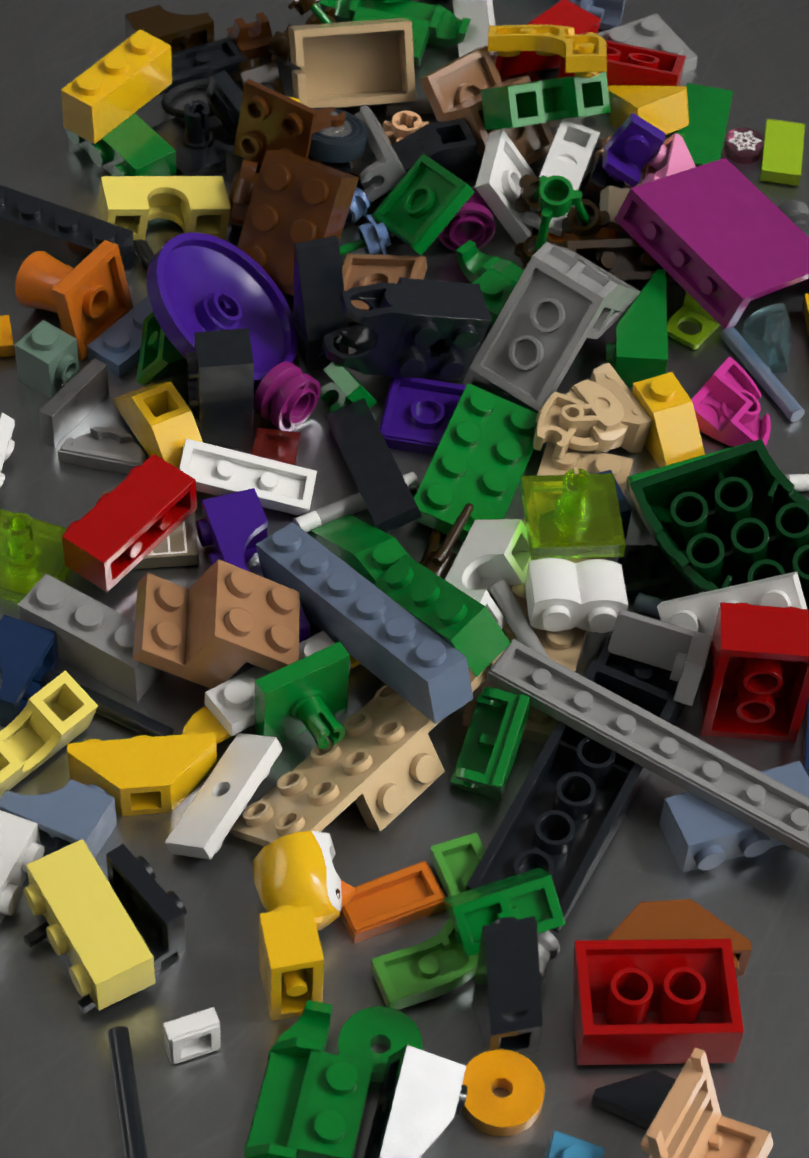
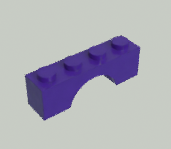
M255 488L202 500V519L196 520V528L202 547H210L212 553L209 554L210 567L219 559L249 571L248 567L258 557L256 544L268 537V521ZM301 603L299 611V643L310 638V625Z

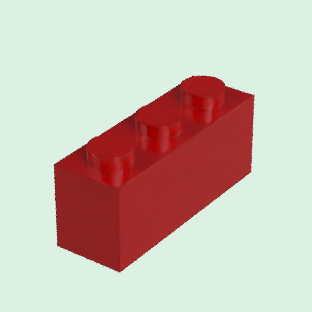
M151 455L143 464L132 468L125 480L114 490L102 495L95 507L80 520L72 522L62 535L65 566L105 592H108L197 510L196 479L157 455Z

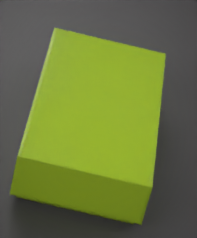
M766 119L760 181L799 186L802 171L805 124Z

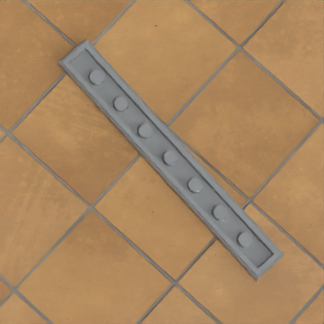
M515 639L511 640V644L502 652L488 671L487 682L506 692L529 696L530 705L809 858L808 797Z

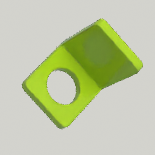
M686 291L683 306L667 321V336L696 350L720 324ZM681 322H693L701 328V331L697 334H686L680 331L677 325Z

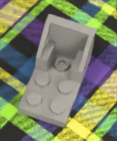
M546 242L530 259L476 354L470 369L539 412L542 405L558 389L586 338L597 340L627 312L641 291L576 252Z

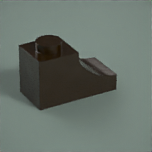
M156 5L125 14L126 40L141 29L171 45V53L214 41V21L208 12L183 15L166 11L161 5Z

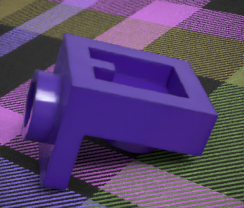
M632 112L605 144L603 168L614 180L618 182L624 181L630 186L636 187L640 182L641 169L665 142V133Z

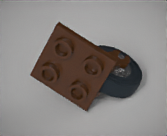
M251 79L245 81L234 154L249 161L257 162L259 166L262 165L266 150L287 151L317 163L350 162L362 155L367 139V129L364 123L356 116L334 107L310 108Z

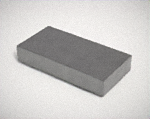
M96 358L91 360L39 409L42 439L55 447L109 395L107 364Z

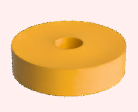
M497 1049L475 1056L466 1065L462 1084L467 1086V1097L461 1112L474 1128L491 1136L508 1137L524 1132L535 1123L542 1109L545 1086L539 1069L531 1060L515 1051ZM496 1088H504L510 1095L501 1098L492 1091Z

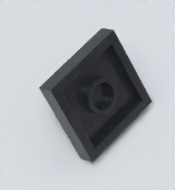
M194 100L192 101V106L187 103L184 106L185 119L175 117L152 127L159 136L176 150L177 176H215L226 171V145H235V141L216 115L209 117V105L204 101Z

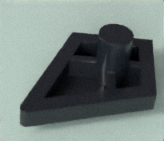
M650 544L623 545L617 563L622 565L627 598L637 596L639 592L646 594L670 588V561L665 557L659 546Z

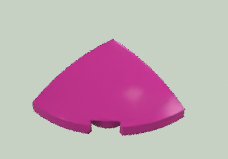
M730 356L691 399L699 430L731 447L762 439L766 446L770 437L771 421L770 415L767 413L760 419L761 406L758 400L762 394L747 372Z

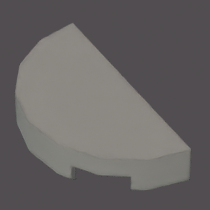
M113 427L90 428L91 433L80 435L75 439L69 437L58 450L59 462L126 475L132 468L140 466L145 462V453L132 441V436Z

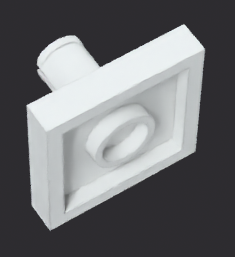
M501 129L489 134L476 186L472 188H476L514 242L518 244L525 242L527 238L531 237L534 228L522 223L524 214L518 213L514 207V202L519 198L521 191L519 180L527 174L533 177L537 176L506 132Z

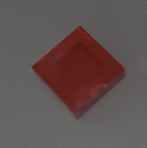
M257 428L252 455L296 466L301 444V433Z

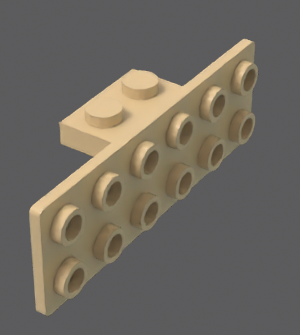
M486 668L477 677L469 672L472 692L487 679ZM388 685L381 687L376 692L375 697L361 710L346 718L343 723L345 735L341 741L333 745L328 738L329 748L320 749L316 745L305 760L295 769L281 776L277 781V785L259 801L252 803L244 810L243 815L236 820L231 828L234 837L267 846L276 839L295 832L311 830L321 832L354 801L367 828L381 832L445 772L428 735L438 723L434 724Z

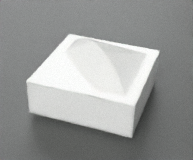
M214 1007L163 1023L164 1046L170 1065L178 1064L221 1048L220 1021Z

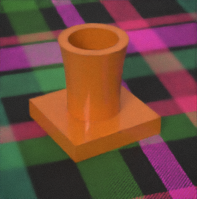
M106 240L75 268L59 261L45 251H36L24 260L17 273L15 294L18 302L25 308L58 313L62 331L77 339L78 359L82 361L88 356L87 345L133 309L119 246Z

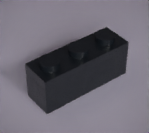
M249 328L194 332L195 351L186 352L188 378H195V380H187L189 407H196L190 409L203 443L227 449L253 447L254 362Z

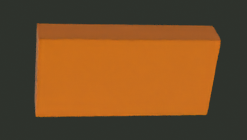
M425 860L355 886L354 888H356L357 892L353 900L341 908L339 915L353 943L356 944L446 910L443 901L446 896Z

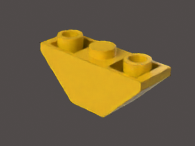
M172 382L152 383L114 398L115 407L149 457L155 454L179 469L186 438L203 442L191 409Z
M191 731L181 735L157 737L139 735L131 739L104 741L88 739L78 743H67L70 779L84 785L93 784L104 789L110 796L115 798L116 813L121 816L172 813L216 767V732L199 733Z

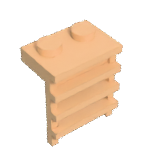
M695 1048L690 1056L691 1058H688L640 1143L641 1151L651 1154L649 1158H767L774 1145L771 1132L721 1115L706 1053Z

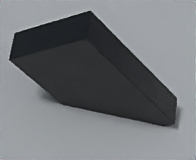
M656 1070L597 1088L593 1094L591 1104L649 1129L676 1079Z

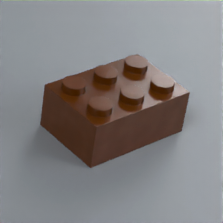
M266 150L237 248L255 260L272 278L280 291L294 296V244L337 236L338 241H340L359 177L287 151Z

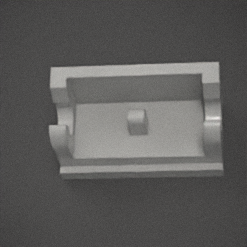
M366 104L360 108L361 111L354 115L366 126L367 139L365 148L359 158L350 162L359 177L366 196L370 202H373L394 189L406 175V172L383 127Z

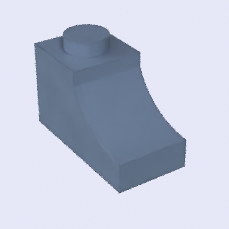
M70 779L65 787L51 793L24 795L6 790L0 798L1 811L38 823L40 844L44 846V852L49 854L83 839L93 857L96 858L117 825L115 798L99 786L93 784L84 785L73 779Z

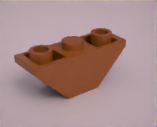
M692 899L640 902L606 939H731L736 977L745 976L752 953L751 941Z

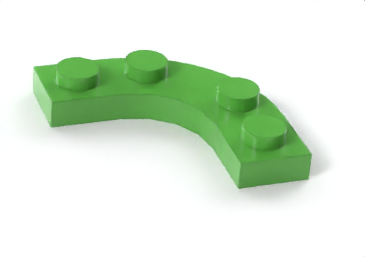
M477 832L430 846V859L447 897L466 891V885L486 851ZM449 917L447 923L437 935L424 942L371 959V971L387 1007L398 1010L439 997L462 986L476 975L478 954L465 956L464 950L455 939L454 933H456L451 917Z

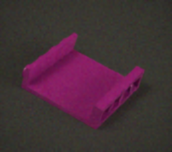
M726 157L630 188L614 219L725 330L736 326L749 302L798 282L809 291V237Z

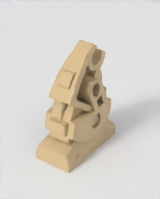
M606 363L593 369L590 380L587 379L571 386L570 391L566 395L555 391L548 398L546 403L540 408L536 418L537 426L533 437V448L540 451L544 442H551L556 445L552 457L557 459L562 458L568 448L577 451L606 453L611 449L622 447L631 453L642 452L653 420L610 363Z

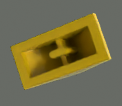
M608 86L611 112H609L610 125L616 129L620 128L632 112L663 131L665 135L684 128L689 124L687 86Z

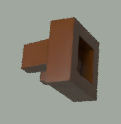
M264 12L256 14L255 22L246 24L241 17L235 19L233 27L227 28V37H231L246 61L273 55L268 52L269 41L273 35L269 20Z

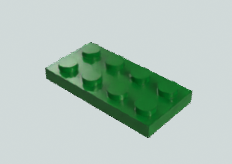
M467 383L414 497L422 515L421 518L415 521L448 535L465 505L471 503L474 509L457 538L464 542L475 520L504 519L534 450L533 437L537 426L536 418L538 413Z

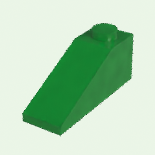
M664 269L656 270L616 325L614 343H606L604 364L610 363L627 387H633L635 382L666 374L668 336L666 271Z
M351 514L310 530V534L315 540L373 585L385 574L390 566L398 562L405 554L411 557L395 537Z

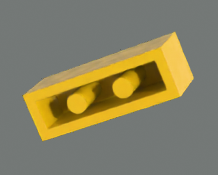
M140 29L61 89L64 128L96 144L172 84L171 45Z

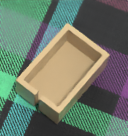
M405 18L288 26L291 63L299 66L298 70H292L293 98L298 99L302 104L310 108H336L416 101L412 21Z

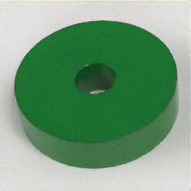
M386 1006L368 1007L353 1014L342 1026L338 1037L337 1055L374 1062L369 1091L380 1092L389 1056L406 1045L422 1050V1036L415 1022L405 1013ZM381 1044L389 1050L385 1053H376L371 1048L374 1045Z

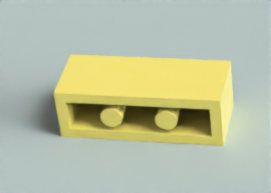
M83 839L26 865L29 886L23 888L27 903L35 916L41 914L45 916L50 925L46 927L49 941L58 956L66 953L73 966L69 968V973L78 993L82 997L89 994L100 1011L155 984L154 957Z

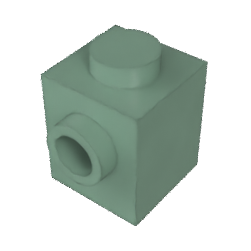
M44 320L15 344L19 381L49 399L80 372L77 339Z

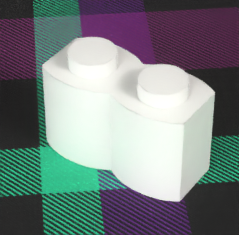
M543 558L529 562L525 580V592L529 623L534 628L557 632L578 627L591 632H610L614 629L618 612L620 610L627 611L628 609L622 565L617 562L593 559L574 563L560 558Z

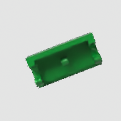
M483 687L482 693L478 695L477 704L450 784L456 788L502 801L530 714V697L496 688Z
M540 867L443 899L449 917L452 918L455 926V939L464 950L466 957L479 953L482 926L491 925L494 921L501 918L514 917L522 919L535 916L538 934L566 925L552 876Z

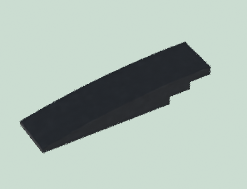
M610 636L597 660L591 661L583 677L675 726L686 704L673 701L678 682L669 679L671 671L610 653L608 651ZM558 721L468 881L466 891L540 867L552 876L563 917L566 920L621 825L650 770ZM562 926L551 930L558 933Z

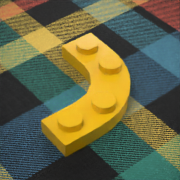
M557 25L489 26L488 52H497L498 56L513 57L520 55V51H536V54L541 56L558 54L566 60V73L574 72V75L577 77L590 78L597 76L599 72H607L606 41L593 32L586 33L585 35H574L573 27Z

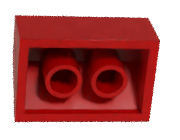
M731 939L575 940L573 1024L577 1065L685 1064L688 1058H691L690 1056L695 1048L705 1051L708 1063H735L744 1035Z

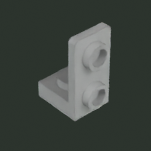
M620 610L608 651L671 671L669 679L678 682L673 701L692 706L705 667L712 636L630 611Z

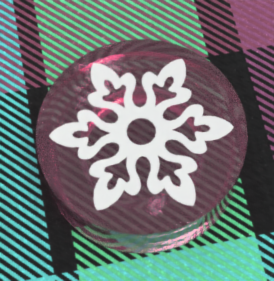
M735 128L727 133L723 151L726 157L735 163L752 164L757 162L762 156L764 139L760 133L753 129Z

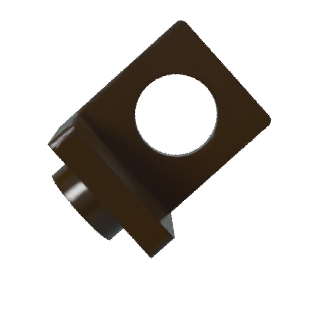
M254 58L238 63V71L228 74L233 81H241L243 89L245 81L251 79L259 84L263 82L269 83L274 88V91L285 95L276 62L261 64L259 58Z

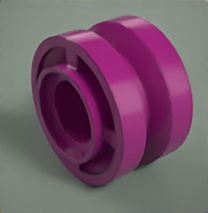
M472 188L475 191L474 194L439 234L441 243L450 250L456 251L468 240L476 243L477 249L485 246L494 236L495 222L492 210L476 188Z
M291 362L279 363L260 382L254 395L253 408L260 416L271 420L272 424L281 431H293L307 420L316 407L320 397V383L310 375L303 374L302 370Z

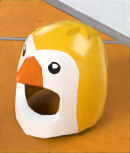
M312 830L295 832L282 836L262 848L253 860V881L266 912L286 905L294 907L311 905L317 931H321L339 916L342 907L353 900L357 892L356 888L342 881L333 866L332 859L336 853L330 833Z

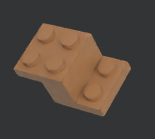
M487 45L479 47L420 78L437 121L443 122L465 118L477 142V150L481 159H483L489 134L501 129L485 130L480 89L531 82L528 75L502 82L492 56L488 52ZM548 121L541 124L503 129L528 165L548 155L554 140Z
M219 559L189 589L146 573L138 582L132 659L210 689L226 682L246 662L274 672L299 660L300 592Z

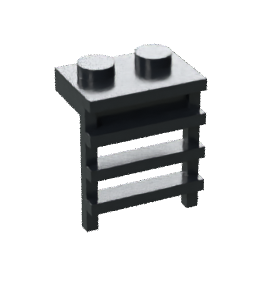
M122 843L106 854L108 882L153 955L154 970L157 971L161 968L162 961L174 953L179 956L186 951L185 917H187V911L176 893L171 890L166 893L156 882V875L148 861L142 856L135 858ZM47 921L24 936V942L30 949L44 939L52 947L46 933V927L50 926ZM66 953L59 956L69 968L73 966ZM89 994L77 1001L78 1007L84 1014L96 1006Z

